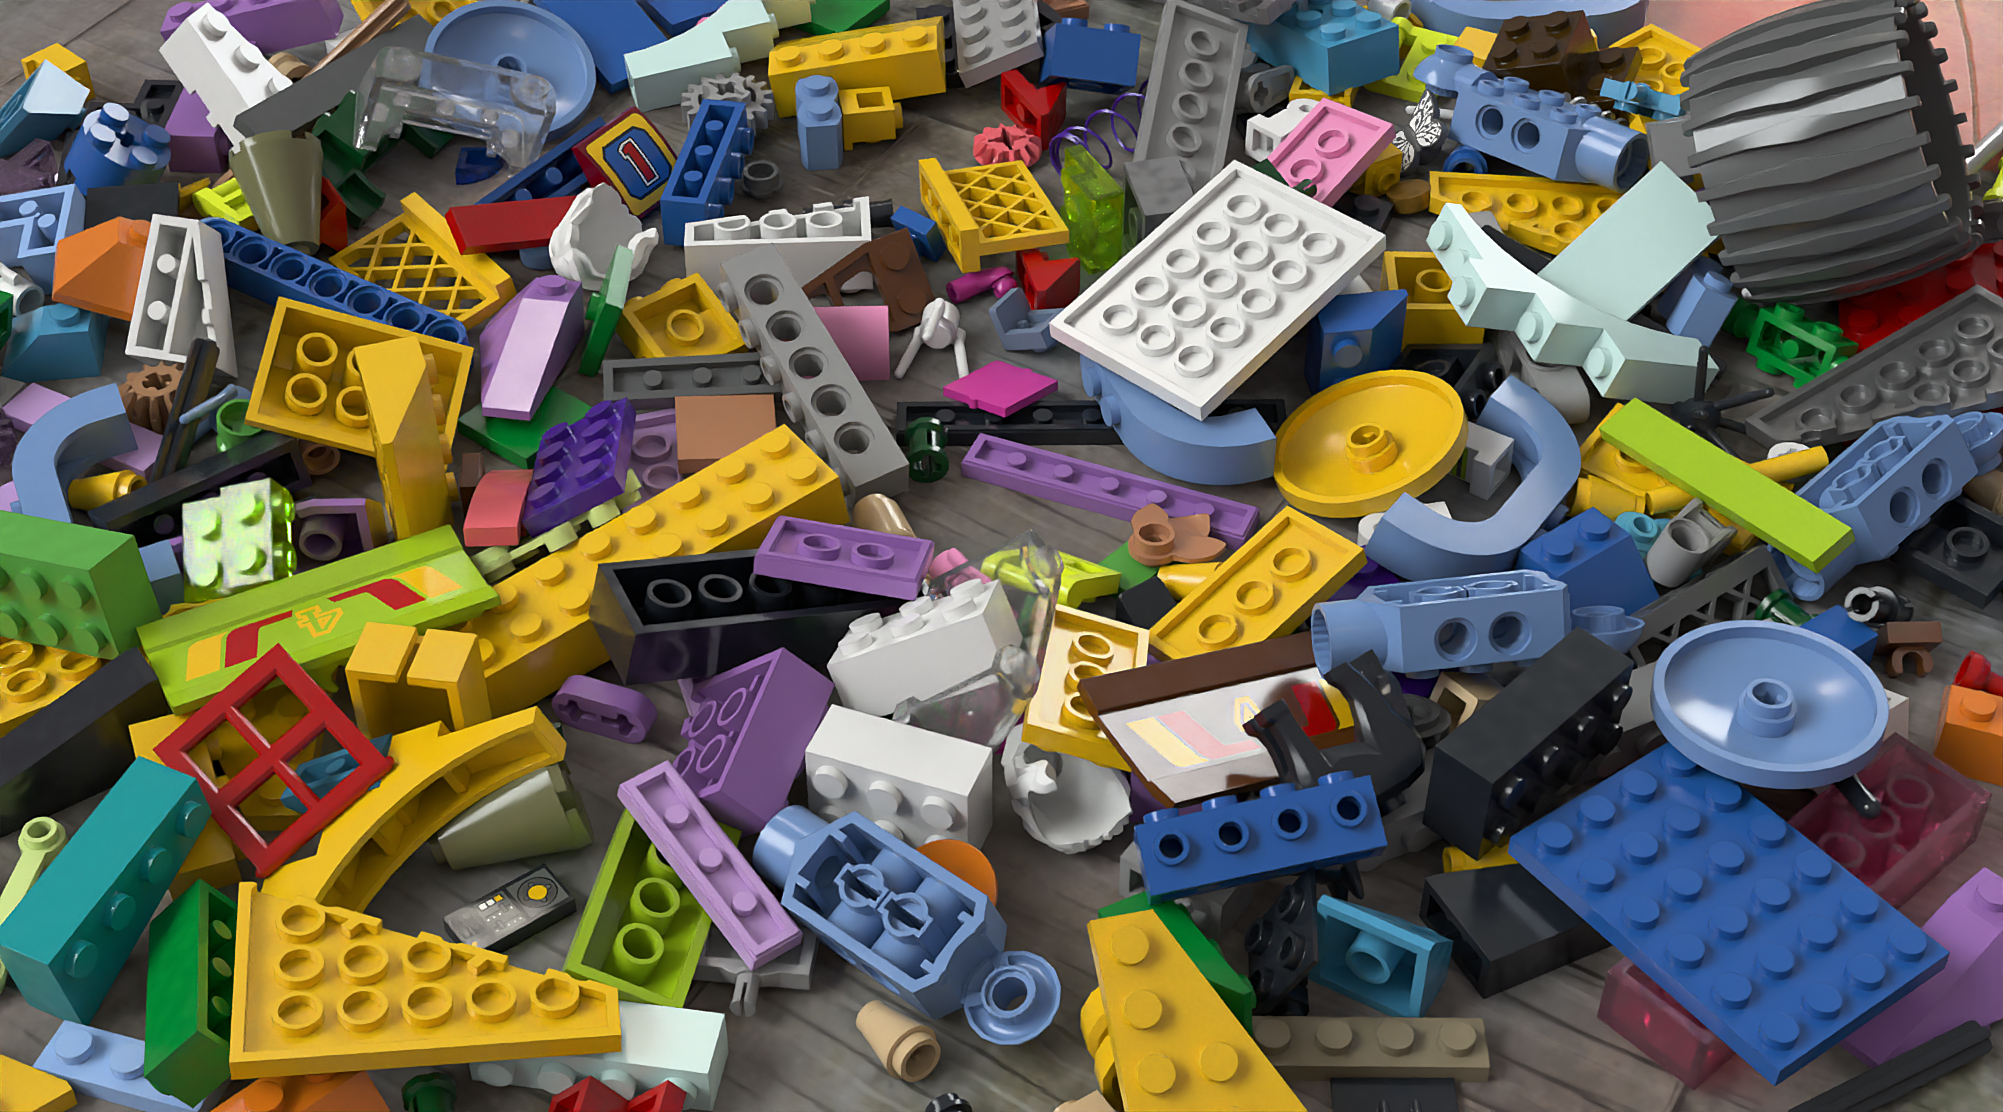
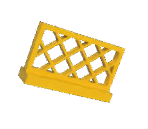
M936 158L918 160L921 202L930 218L937 222L942 238L962 273L981 271L980 256L1070 243L1069 229L1022 160L947 171L942 169Z
M416 192L400 200L404 213L328 258L330 265L374 284L376 280L395 279L392 288H388V290L413 301H418V303L429 307L430 301L450 300L446 310L436 311L457 319L463 323L466 331L498 312L517 295L511 276L485 253L460 255L446 219ZM405 231L409 234L407 243L388 244L390 240ZM414 256H433L430 265H412ZM385 257H402L399 266H381ZM360 258H371L368 267H349V265ZM457 277L454 286L435 287L437 278ZM426 278L423 287L404 288L407 279ZM461 300H482L481 303L471 309H459Z

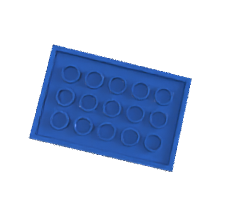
M1669 741L1510 837L1508 854L1774 1087L1945 969L1950 955L1948 950L1740 784L1694 763L1678 751Z

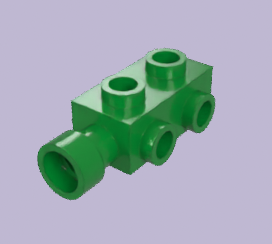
M1737 296L1738 300L1721 327L1723 331L1737 338H1749L1745 352L1757 357L1755 366L1770 374L1781 375L1785 372L1793 376L1795 379L1792 385L1796 389L1855 356L1859 346L1858 343L1842 336L1843 330L1840 327L1827 322H1815L1804 316V309L1786 302H1778L1774 307L1760 308L1759 311L1758 305L1746 302L1743 297Z

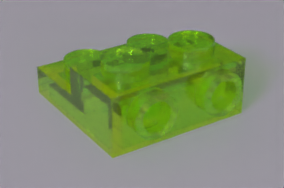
M1082 144L1065 148V164L1061 170V181L1064 187V205L1060 207V217L1069 229L1070 243H1065L1070 258L1078 257L1083 269L1089 275L1111 269L1122 259L1124 190Z
M268 478L220 488L221 496L182 504L185 603L197 604L211 599L230 597L292 576V572L297 567L296 552L291 544L290 524L295 517V506L287 489Z

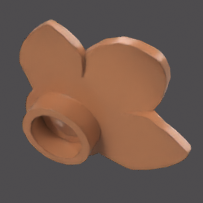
M1151 503L1135 512L1132 516L1131 526L1134 533L1128 541V552L1133 559L1145 566L1160 567L1172 561L1192 564L1203 563L1219 557L1226 549L1225 542L1209 537L1210 517L1207 513L1168 518V514L1160 506Z

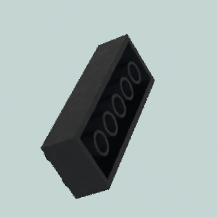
M759 549L600 563L597 568L588 615L624 685L628 686L719 675L783 647L806 664L829 662L838 648L839 641L845 637L850 629L849 625L853 621L872 613H879L881 618L899 613V608L911 600L753 574L755 555ZM924 580L917 598L930 596L932 601L937 600Z

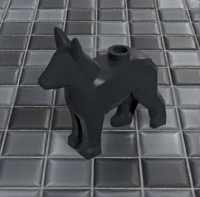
M1373 649L1353 661H1346L1323 675L1327 683L1338 689L1349 704L1354 721V742L1318 750L1301 728L1283 698L1260 711L1254 718L1244 723L1242 727L1248 736L1256 737L1267 749L1277 770L1280 783H1294L1296 791L1319 786L1318 778L1335 772L1353 771L1354 778L1370 775L1380 816L1383 818L1408 802L1402 791L1409 788L1424 773L1425 745L1407 709L1399 681L1392 672L1383 670L1378 657ZM1357 861L1315 870L1316 883L1327 885L1332 897L1348 901L1350 891L1357 899L1362 900L1364 898V887L1357 867ZM1304 872L1292 874V876L1300 877Z

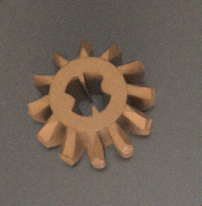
M163 360L158 366L150 367L143 364V371L127 374V382L119 386V393L129 422L163 436L184 368L183 363L168 366Z

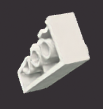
M869 196L853 198V207L834 210L832 202L813 204V213L794 216L789 214L786 209L769 211L759 221L750 222V219L745 215L685 223L684 251L686 277L698 272L718 297L717 285L721 284L720 263L773 242L800 287H803L862 244L871 241ZM869 272L858 273L843 284L840 292L854 293L861 289H873L872 274Z

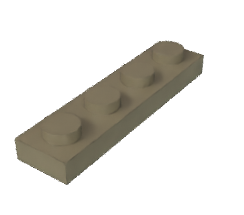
M1252 1016L1253 1036L1251 1038L1284 1081H1330V1078H1454V1082H1488L1490 1062L1483 1018Z

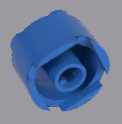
M106 103L102 110L93 111L86 116L64 161V169L66 174L71 170L76 178L74 184L85 196H87V188L159 183L171 158V151L168 145L171 137L164 128L149 124L129 114L123 106L116 103Z

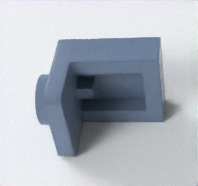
M1011 288L990 307L989 315L1005 351L1033 349L1034 352L1040 353L1052 349L1059 343L1058 340L1051 337L1049 322L1065 308L1031 310L1022 288Z

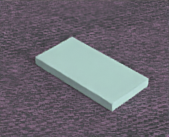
M1660 161L1544 267L1537 276L1585 304L1629 322L1713 245L1721 235L1710 236L1706 226L1715 221L1711 207L1705 201L1698 202L1696 193Z

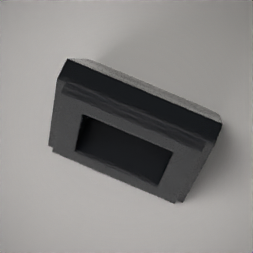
M1154 576L1118 595L1116 599V621L1149 630L1177 604L1162 580L1158 576Z

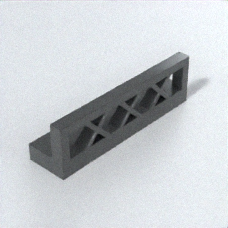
M758 352L603 360L604 401L611 400L612 403H615L627 397L635 410L675 408V397L773 394L774 403H782V395L784 394L778 384L770 385L765 378L760 364L761 356Z
M1766 543L1731 554L1631 614V617L1642 619L1645 623L1641 637L1625 653V656L1634 661L1632 670L1646 665L1637 646L1645 641L1661 646V656L1662 652L1677 639L1682 618L1698 624L1697 628L1722 622L1714 619L1718 596L1734 602L1731 621L1754 620V614L1762 602L1750 596L1753 575L1760 572L1770 594L1779 588H1784L1791 593L1771 553L1767 549Z

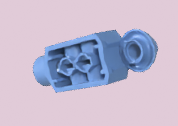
M1439 44L1436 46L1435 54L1423 59L1413 72V76L1417 80L1426 83L1425 88L1434 94L1457 98L1447 137L1449 139L1471 146L1479 151L1553 180L1595 183L1621 194L1628 192L1645 172L1650 157L1646 134L1620 125L1617 121L1602 116V109L1596 106L1578 103L1575 106L1564 102L1566 96L1550 90H1540L1539 92L1529 88L1530 83L1526 80L1516 77H1504V80H1498L1493 72L1475 66L1472 62L1474 53L1468 49L1454 45Z
M1972 411L1953 418L1947 414L1921 418L1897 416L1877 422L1795 493L1851 527L1856 541L1818 574L1772 545L1768 544L1766 546L1792 596L1805 601H1815L1823 596L1856 565L1882 560L1893 555L1899 548L1898 544L1913 531L1928 524L1931 520L1930 516L1945 502L1959 496L1962 492V487L1972 478L1984 475L1995 469L2002 462L2000 450L2003 447V414Z
M1517 570L1369 586L1356 599L1316 603L1311 616V638L1316 666L1324 680L1323 675L1346 661H1353L1373 649L1378 657L1383 670L1406 673V677L1412 679H1429L1439 676V669L1459 667L1460 671L1466 673L1488 672L1493 670V663L1513 661L1515 666L1530 667L1576 627L1582 628L1625 655L1641 637L1645 623L1642 619L1625 616L1624 609L1614 606L1581 607L1571 612L1572 617H1570L1568 584L1550 579L1548 574L1541 571Z
M792 805L778 812L764 827L753 851L752 864L754 871L783 891L781 901L783 907L800 927H806L816 934L819 943L934 1021L964 1007L969 1025L981 1038L1001 1046L1022 1045L1038 1038L1052 1025L1060 1008L1061 985L1056 971L1043 957L1031 952H1004L1007 924L987 895L856 811L829 824L805 807ZM1027 996L1019 1008L1006 1011L1009 1003L1014 998Z

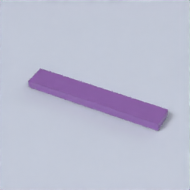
M983 433L979 434L961 462V476L1131 522L1135 512L1151 503L1160 506L1168 514V518L1207 513L1210 517L1209 537L1225 542L1226 548L1234 551L1241 548L1251 538L1260 518V508Z

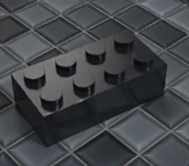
M1576 627L1436 745L1422 824L1476 861H1479L1494 846L1498 848L1504 847L1510 841V837L1516 833L1520 823L1531 814L1533 816L1540 815L1550 804L1554 793L1565 784L1569 786L1574 785L1586 771L1589 762L1600 753L1604 756L1609 754L1618 744L1623 733V727L1619 725L1622 711L1628 704L1633 692L1629 682L1634 661L1582 628Z

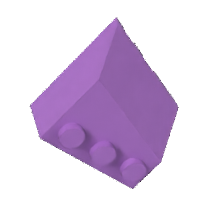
M784 647L695 684L690 699L700 703V707L694 717L689 716L684 720L681 736L689 741L688 747L679 754L672 766L714 820L741 830L742 838L761 832L778 812L789 806V802L786 799L794 779L806 767L805 750L814 732L819 728L829 710V706L826 704L835 684Z

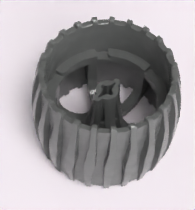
M1819 0L1771 15L1740 28L1713 42L1685 61V71L1681 73L1680 83L1683 87H1689V90L1681 93L1679 96L1680 107L1690 109L1691 119L1682 123V131L1685 137L1694 136L1697 153L1687 157L1689 168L1700 167L1705 190L1696 192L1698 202L1709 200L1715 221L1706 226L1710 236L1721 235L1726 249L1722 250L1718 257L1722 265L1734 266L1736 272L1731 275L1730 281L1735 288H1744L1741 294L1746 302L1754 303L1759 308L1774 307L1778 302L1802 306L1865 295L1928 274L1977 250L1982 245V234L1985 230V224L1982 220H1975L1974 218L1984 213V203L1980 199L1973 200L1972 190L1979 188L1981 181L1979 174L1968 173L1966 163L1967 158L1975 155L1974 145L1962 144L1958 125L1967 122V116L1965 112L1954 113L1949 93L1959 88L1956 79H1944L1940 64L1946 62L1949 57L1945 48L1934 49L1930 39L1937 36L1938 29L1934 22L1922 21V18H1925L1929 13L1924 2L1920 0Z

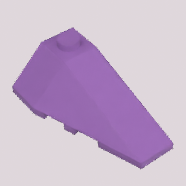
M559 275L536 277L489 321L480 335L482 416L528 421L532 419L585 333L582 282L569 281Z

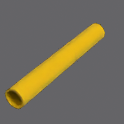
M1816 446L1747 465L1779 483L1821 472L1829 465L1825 449L1822 446ZM1675 484L1648 490L1644 493L1646 507L1652 516L1683 508L1695 498Z

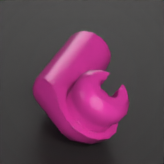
M997 266L970 272L947 283L946 291L950 300L954 304H958L993 288L996 297L1002 298L1011 288H1018V283L1012 277L1014 272L1005 266Z

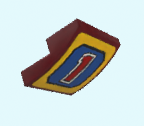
M636 106L629 107L571 148L591 188L603 182L608 186H612L621 197V203L629 209V214L636 216L638 219H641L660 205L661 196L678 159L666 139Z

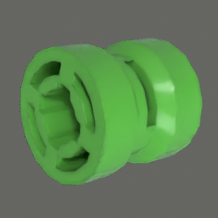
M234 399L224 403L218 409L216 415L218 433L216 437L217 454L267 432V430L244 424L250 400Z

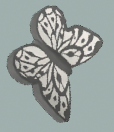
M1426 89L1422 94L1409 125H1406L1404 130L1395 131L1396 138L1391 142L1403 152L1400 178L1411 175L1419 164L1426 165L1432 162L1440 153L1441 147L1447 138L1448 128L1446 124L1439 120V105L1435 94L1429 89Z

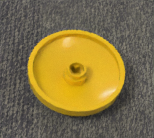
M1385 370L1366 373L1346 379L1322 390L1291 413L1275 435L1277 440L1273 477L1280 493L1291 505L1299 510L1329 518L1360 517L1389 510L1404 492L1413 498L1418 497L1448 474L1464 451L1469 427L1460 397L1442 379L1424 372L1412 370Z

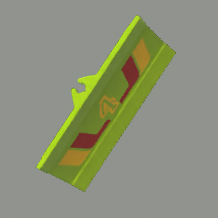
M448 524L136 627L150 665L159 678L167 702L176 717L202 708L278 642L317 685L335 693L339 687L335 680L332 679V674L338 665L347 666L367 622L417 627L418 635L424 636L427 629L442 630L480 617L485 610L500 606L501 600L496 591L485 582L463 550L451 525ZM278 676L262 691L285 683Z

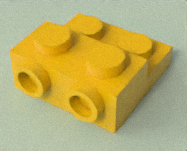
M698 272L682 280L680 278L672 279L664 284L660 290L644 298L637 296L628 300L624 304L622 314L615 329L636 359L746 353L749 350L742 339L737 322L724 309L720 300Z

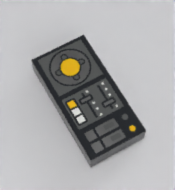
M543 863L445 916L443 922L445 931L456 944L465 943L501 954L577 912L575 898L546 864Z

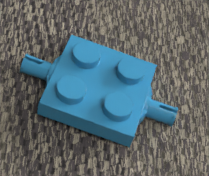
M1605 78L1600 92L1601 96L1615 99L1613 108L1656 120L1685 116V111H1690V109L1680 107L1679 96L1681 94L1673 96L1654 91L1645 83L1636 84L1631 81L1623 83Z

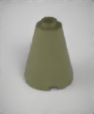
M291 130L263 132L239 142L241 151L234 154L231 149L228 153L230 169L262 235L309 256L314 255L319 250L323 163V150L320 140L307 132H304L306 139L293 138Z
M565 759L537 769L500 787L459 813L428 838V842L438 864L448 861L452 869L456 871L581 849L594 843L593 840L595 838L589 817L579 791H575L569 775L571 772Z

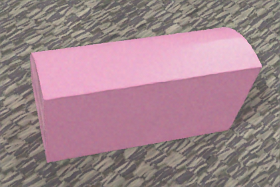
M888 306L813 307L858 381L890 380ZM803 376L802 378L811 379V378H815V377H814V376Z

